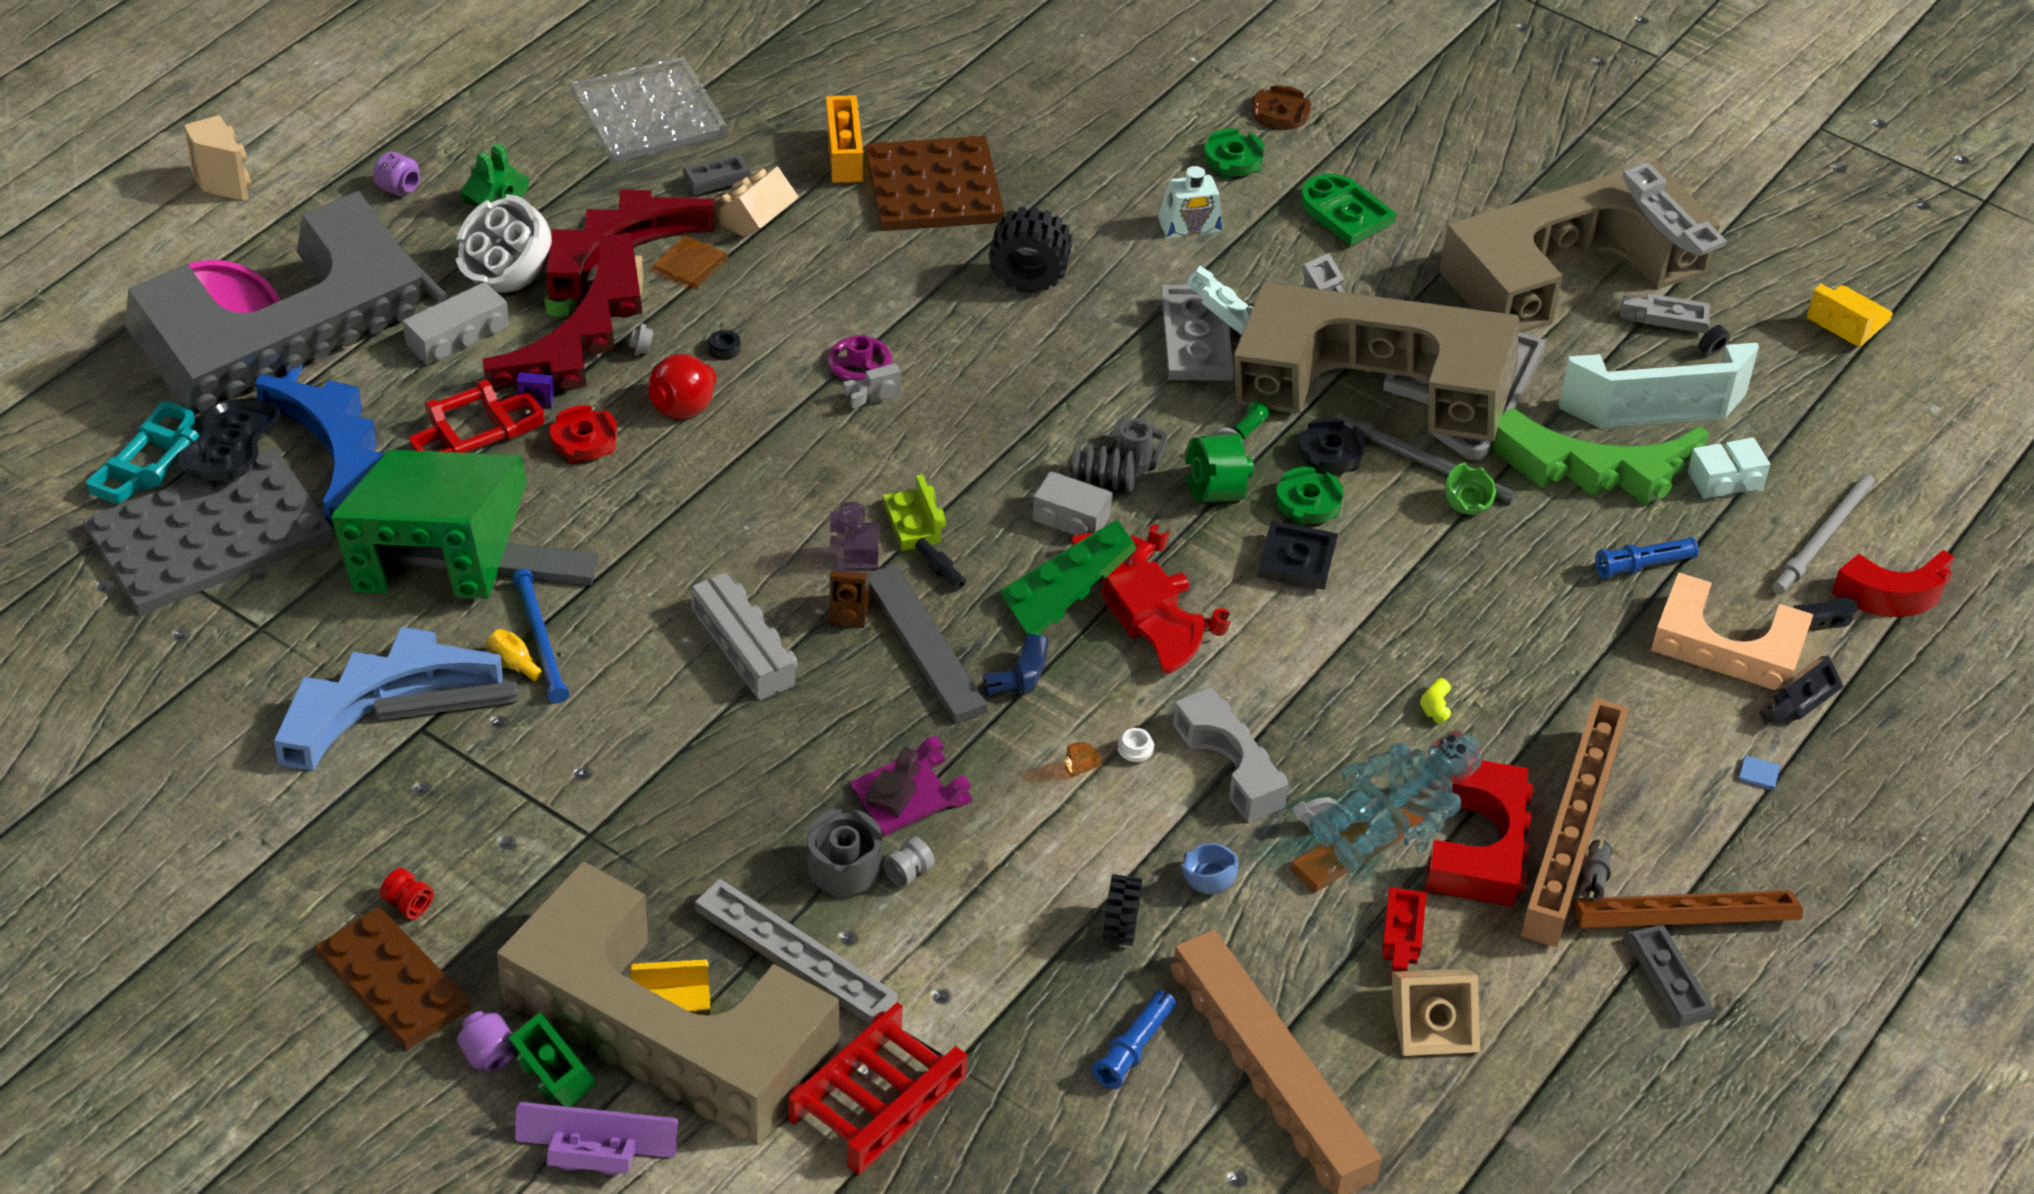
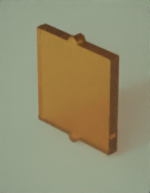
M685 236L654 265V270L672 277L673 281H681L698 289L729 259V254L712 247L710 243H702L689 236Z

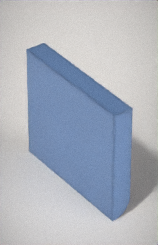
M1745 755L1738 781L1774 791L1781 765Z

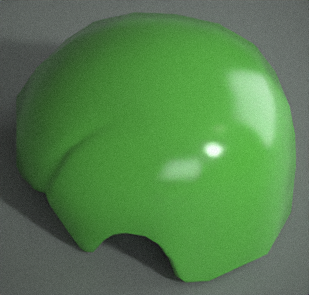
M1465 462L1450 469L1444 489L1446 501L1451 508L1468 515H1479L1486 512L1491 507L1496 495L1494 480L1485 473L1482 467L1470 468Z

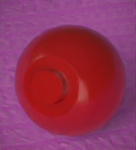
M688 354L667 356L655 365L649 376L648 393L650 400L660 413L669 418L685 420L696 417L708 407L712 400L717 381L716 374L711 366L704 364L694 356Z

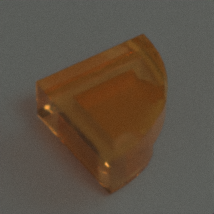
M1078 742L1067 745L1065 770L1071 778L1102 765L1101 756L1091 744Z

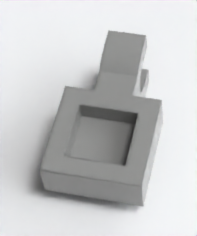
M896 363L866 371L865 379L843 382V393L845 396L850 395V405L852 408L862 406L867 399L871 404L900 396L901 371Z

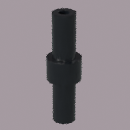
M921 538L916 542L915 548L929 561L928 566L938 576H944L957 590L962 589L966 585V579L953 567V561L944 552H938L925 538Z

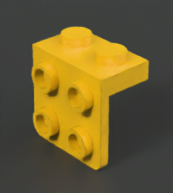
M1820 284L1814 289L1806 318L1860 348L1891 320L1892 312L1846 286H1838L1835 290H1832Z

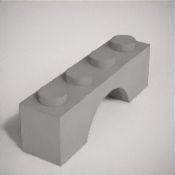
M1210 687L1175 701L1173 726L1190 749L1217 751L1227 756L1236 765L1237 770L1231 777L1229 799L1247 823L1285 808L1287 792L1289 790L1287 777L1272 764L1266 750L1257 745L1250 736L1247 726L1243 722H1239L1226 699H1221L1214 688Z

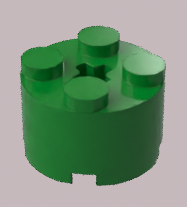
M1241 434L1199 436L1190 439L1185 452V464H1191V475L1185 476L1187 487L1193 500L1197 503L1244 500L1248 477H1252L1254 473V464L1251 457H1246Z

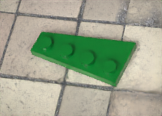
M1116 519L1004 587L999 592L1026 634L1042 636L1041 632L1052 622L1056 625L1066 615L1064 611L1077 599L1083 600L1091 592L1090 587L1099 578L1105 579L1137 548L1121 523Z

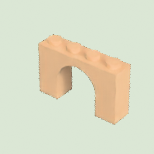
M1678 572L1657 626L1651 651L1772 690H1776L1793 677L1813 614L1779 604L1772 626L1765 636L1747 642L1733 641L1711 630L1703 618V611L1712 583Z

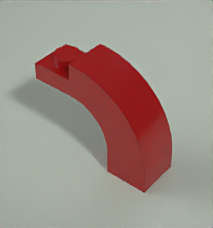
M1942 550L1923 567L1915 571L1895 572L1876 565L1858 553L1838 570L1831 594L1838 598H1851L1856 602L1857 609L1875 615L1889 617L1917 615L1932 609L1939 603L1942 591L1953 574L1950 568L1954 556Z

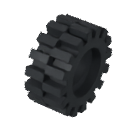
M1112 874L1102 942L1133 946L1143 878Z

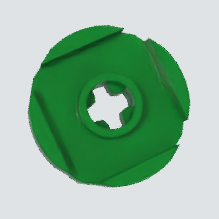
M1221 129L1209 136L1208 142L1204 146L1203 157L1206 164L1211 169L1217 171L1218 177L1232 179L1234 176L1259 172L1262 169L1265 147L1261 139L1255 134L1249 132L1248 136L1239 134V129Z
M1299 467L1286 472L1281 477V482L1277 484L1275 501L1279 510L1290 518V522L1293 525L1303 527L1308 524L1322 523L1337 518L1340 515L1343 487L1335 476L1326 472L1325 476L1315 473L1316 468ZM1304 493H1308L1310 496L1314 497H1306L1304 496Z

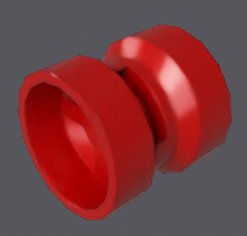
M401 867L393 870L385 878L379 892L380 898L391 906L397 905L399 911L408 919H416L424 914L434 897V890L423 881H415V876L407 869Z

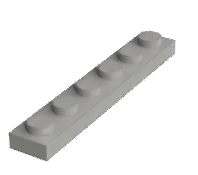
M719 879L695 901V911L784 970L838 998L839 1006L868 1025L871 1024L878 1013L886 1012L897 1002L898 993L723 880Z

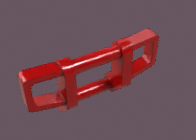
M486 379L476 383L474 388L440 401L433 399L425 402V409L433 427L410 436L411 451H424L421 446L439 439L446 449L437 452L468 453L504 438L509 441L544 424V410L528 392L498 402L491 384ZM481 399L488 417L496 428L461 441L446 421L444 413ZM523 407L531 411L532 415L515 423L507 414Z

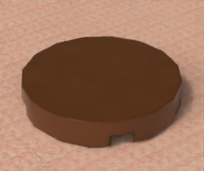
M1274 85L1270 86V90L1264 91L1263 88L1254 95L1252 114L1255 120L1271 129H1296L1309 120L1311 102L1309 99H1305V94L1296 88Z

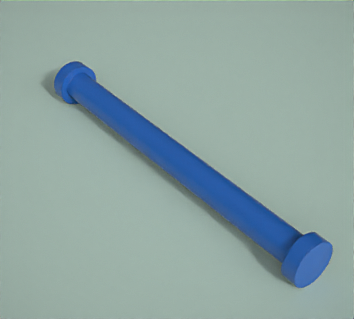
M519 569L513 573L512 581L514 586L519 588L549 686L547 696L550 702L561 703L568 699L570 693L567 685L562 683L532 586L534 577L529 569Z

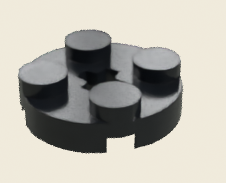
M1320 418L1308 423L1307 429L1300 432L1298 453L1301 459L1308 464V467L1316 468L1315 473L1353 472L1359 468L1364 454L1365 439L1362 432L1355 426H1353L1352 430L1344 426L1343 420ZM1332 443L1333 447H1328L1326 444Z

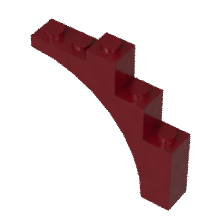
M620 189L618 210L586 209L584 230L552 229V242L547 267L548 299H581L584 285L598 266L599 236L631 233L634 246L643 241L667 235L688 232H714V199L652 197V190Z
M631 233L599 236V261L594 281L582 303L557 329L531 345L507 354L482 359L485 380L487 379L492 387L504 388L517 384L519 372L552 375L554 390H574L578 387L587 386L583 354H600L605 351L615 350L611 318H628L633 315L642 314L641 294Z

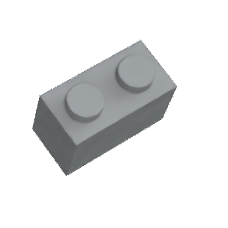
M1050 471L1034 495L1032 521L1073 535L1095 533L1103 528L1110 518L1112 492Z

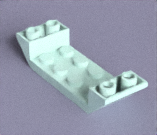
M1757 343L1726 345L1722 361L1719 364L1607 372L1600 354L1569 356L1558 406L1561 410L1599 429L1725 419L1747 393L1759 346Z

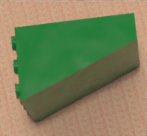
M388 450L337 507L331 517L353 592L387 594L389 588L377 549L378 544L442 547L454 596L489 599L527 484L521 455Z

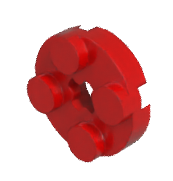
M589 405L572 406L556 415V422L550 425L551 445L557 453L564 456L567 463L579 464L582 461L597 459L604 455L612 454L616 449L617 424L614 417L604 409L600 413L592 411V406ZM584 431L586 434L580 435L578 432Z

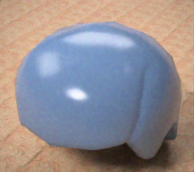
M1216 843L1199 845L1191 852H1185L1184 861L1181 864L1185 881L1193 890L1204 894H1220L1229 889L1237 877L1239 867L1236 853H1233L1228 847Z

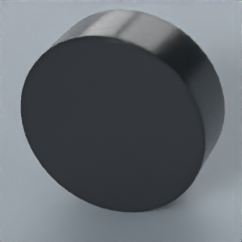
M1716 325L1702 336L1698 343V348L1706 356H1713L1727 345L1730 333L1722 325Z
M730 330L714 332L708 339L709 353L712 357L719 360H730L737 357L741 351L739 335Z

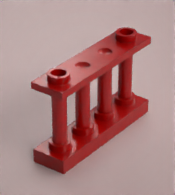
M898 1002L886 1012L878 1013L865 1031L806 1083L802 1082L795 1086L788 1097L789 1121L795 1125L804 1116L811 1113L846 1140L848 1147L847 1166L858 1175L866 1170L966 1078L967 1053L955 1045L945 1055L937 1056L902 1030L903 1006ZM889 1041H892L927 1067L928 1071L918 1080H911L877 1055L876 1052ZM864 1064L902 1094L891 1104H883L849 1078V1076ZM837 1088L873 1115L875 1119L864 1129L862 1127L857 1129L824 1104L822 1100Z

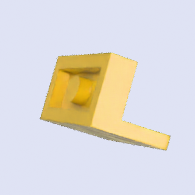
M707 960L636 963L630 965V979L691 1013L711 1015Z

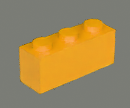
M826 96V129L832 183L863 182V148L857 96Z

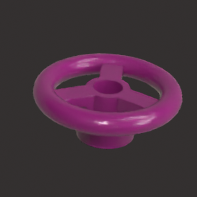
M855 335L837 342L830 349L827 360L831 371L835 375L849 381L865 379L866 373L850 372L843 369L844 367H863L868 371L891 365L892 355L888 347L881 341L865 335ZM847 348V356L837 358L839 353ZM873 349L877 350L882 356L883 360L880 366L872 361Z

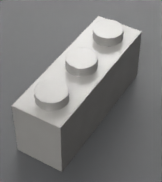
M483 282L403 320L406 346L428 366L509 327L507 302L491 286Z

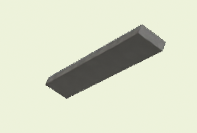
M507 542L497 575L512 577L513 573L519 569H529L536 580L592 586L599 563V554ZM388 546L386 552L387 562L447 569L442 547Z
M894 564L869 572V590L953 722L956 724L987 713L988 704L898 566Z

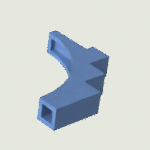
M401 627L388 658L374 654L352 652L339 683L325 679L303 677L274 740L278 765L314 771L325 751L339 735L361 717L374 711V701L376 699L411 695L441 688L501 683L503 680L501 655L450 645L437 644L435 632Z

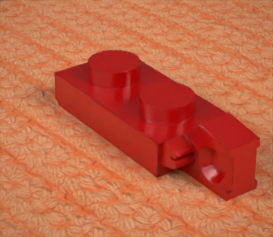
M1389 887L1382 953L1383 960L1392 961L1390 981H1392V972L1408 971V964L1417 965L1418 958H1420L1426 892Z

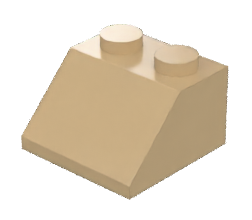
M1469 969L1392 972L1393 1013L1403 1056L1480 1052L1478 975Z

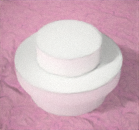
M1141 728L1128 729L1118 741L1119 754L1132 762L1145 761L1151 757L1154 751V742L1150 734Z

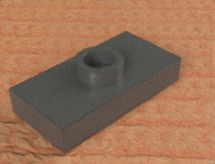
M740 154L682 168L683 178L694 195L734 185L746 176L748 178L751 176V171Z

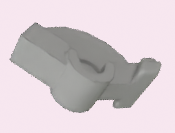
M1329 797L1317 798L1307 803L1301 801L1292 808L1296 817L1306 824L1309 831L1313 834H1318L1329 825L1334 824L1338 829L1346 828L1353 823L1355 817L1347 802L1338 804L1335 799Z

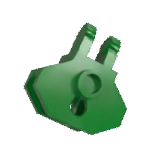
M498 143L491 147V158L485 152H481L476 156V167L471 169V176L460 191L463 203L478 207L487 200L492 203L506 198V195H515L522 198L529 188L528 177L509 165L508 152L502 144Z

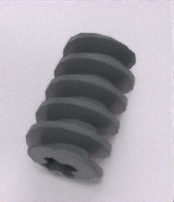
M1076 441L1070 473H1072L1073 479L1082 481L1084 476H1086V482L1090 485H1094L1099 478L1100 488L1104 489L1107 488L1111 480L1113 490L1119 491L1125 483L1127 493L1132 494L1140 478L1143 453L1136 462L1133 459L1132 451H1128L1125 458L1121 459L1119 449L1115 448L1111 457L1107 456L1106 446H1102L1098 454H1094L1093 444L1089 443L1086 450L1082 452L1080 441Z

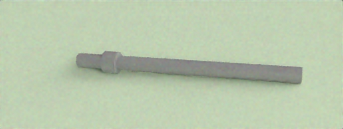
M1864 474L1800 553L1795 558L1789 559L1783 566L1782 574L1772 585L1775 593L1784 594L1793 582L1799 581L1805 574L1807 564L1874 484L1875 480L1871 475Z

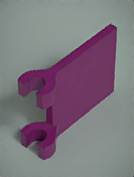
M937 736L926 739L913 753L850 782L851 788L869 815L880 826L884 837L946 807H962L973 801L972 796L968 792L971 789V785L964 775L953 779L944 788L931 767L945 762V757L941 753L944 747Z

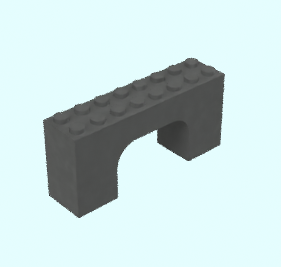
M359 191L302 215L297 253L319 284L251 313H238L223 308L211 297L188 263L128 289L125 327L181 406L191 409L193 413L206 411L213 407L215 403L228 397L235 398L242 394L244 390L254 386L260 374L274 377L285 371L289 372L298 369L303 362L305 363L314 358L321 359L338 347L350 346L358 338L369 333L376 334L387 325L396 321H403L415 313L423 276Z

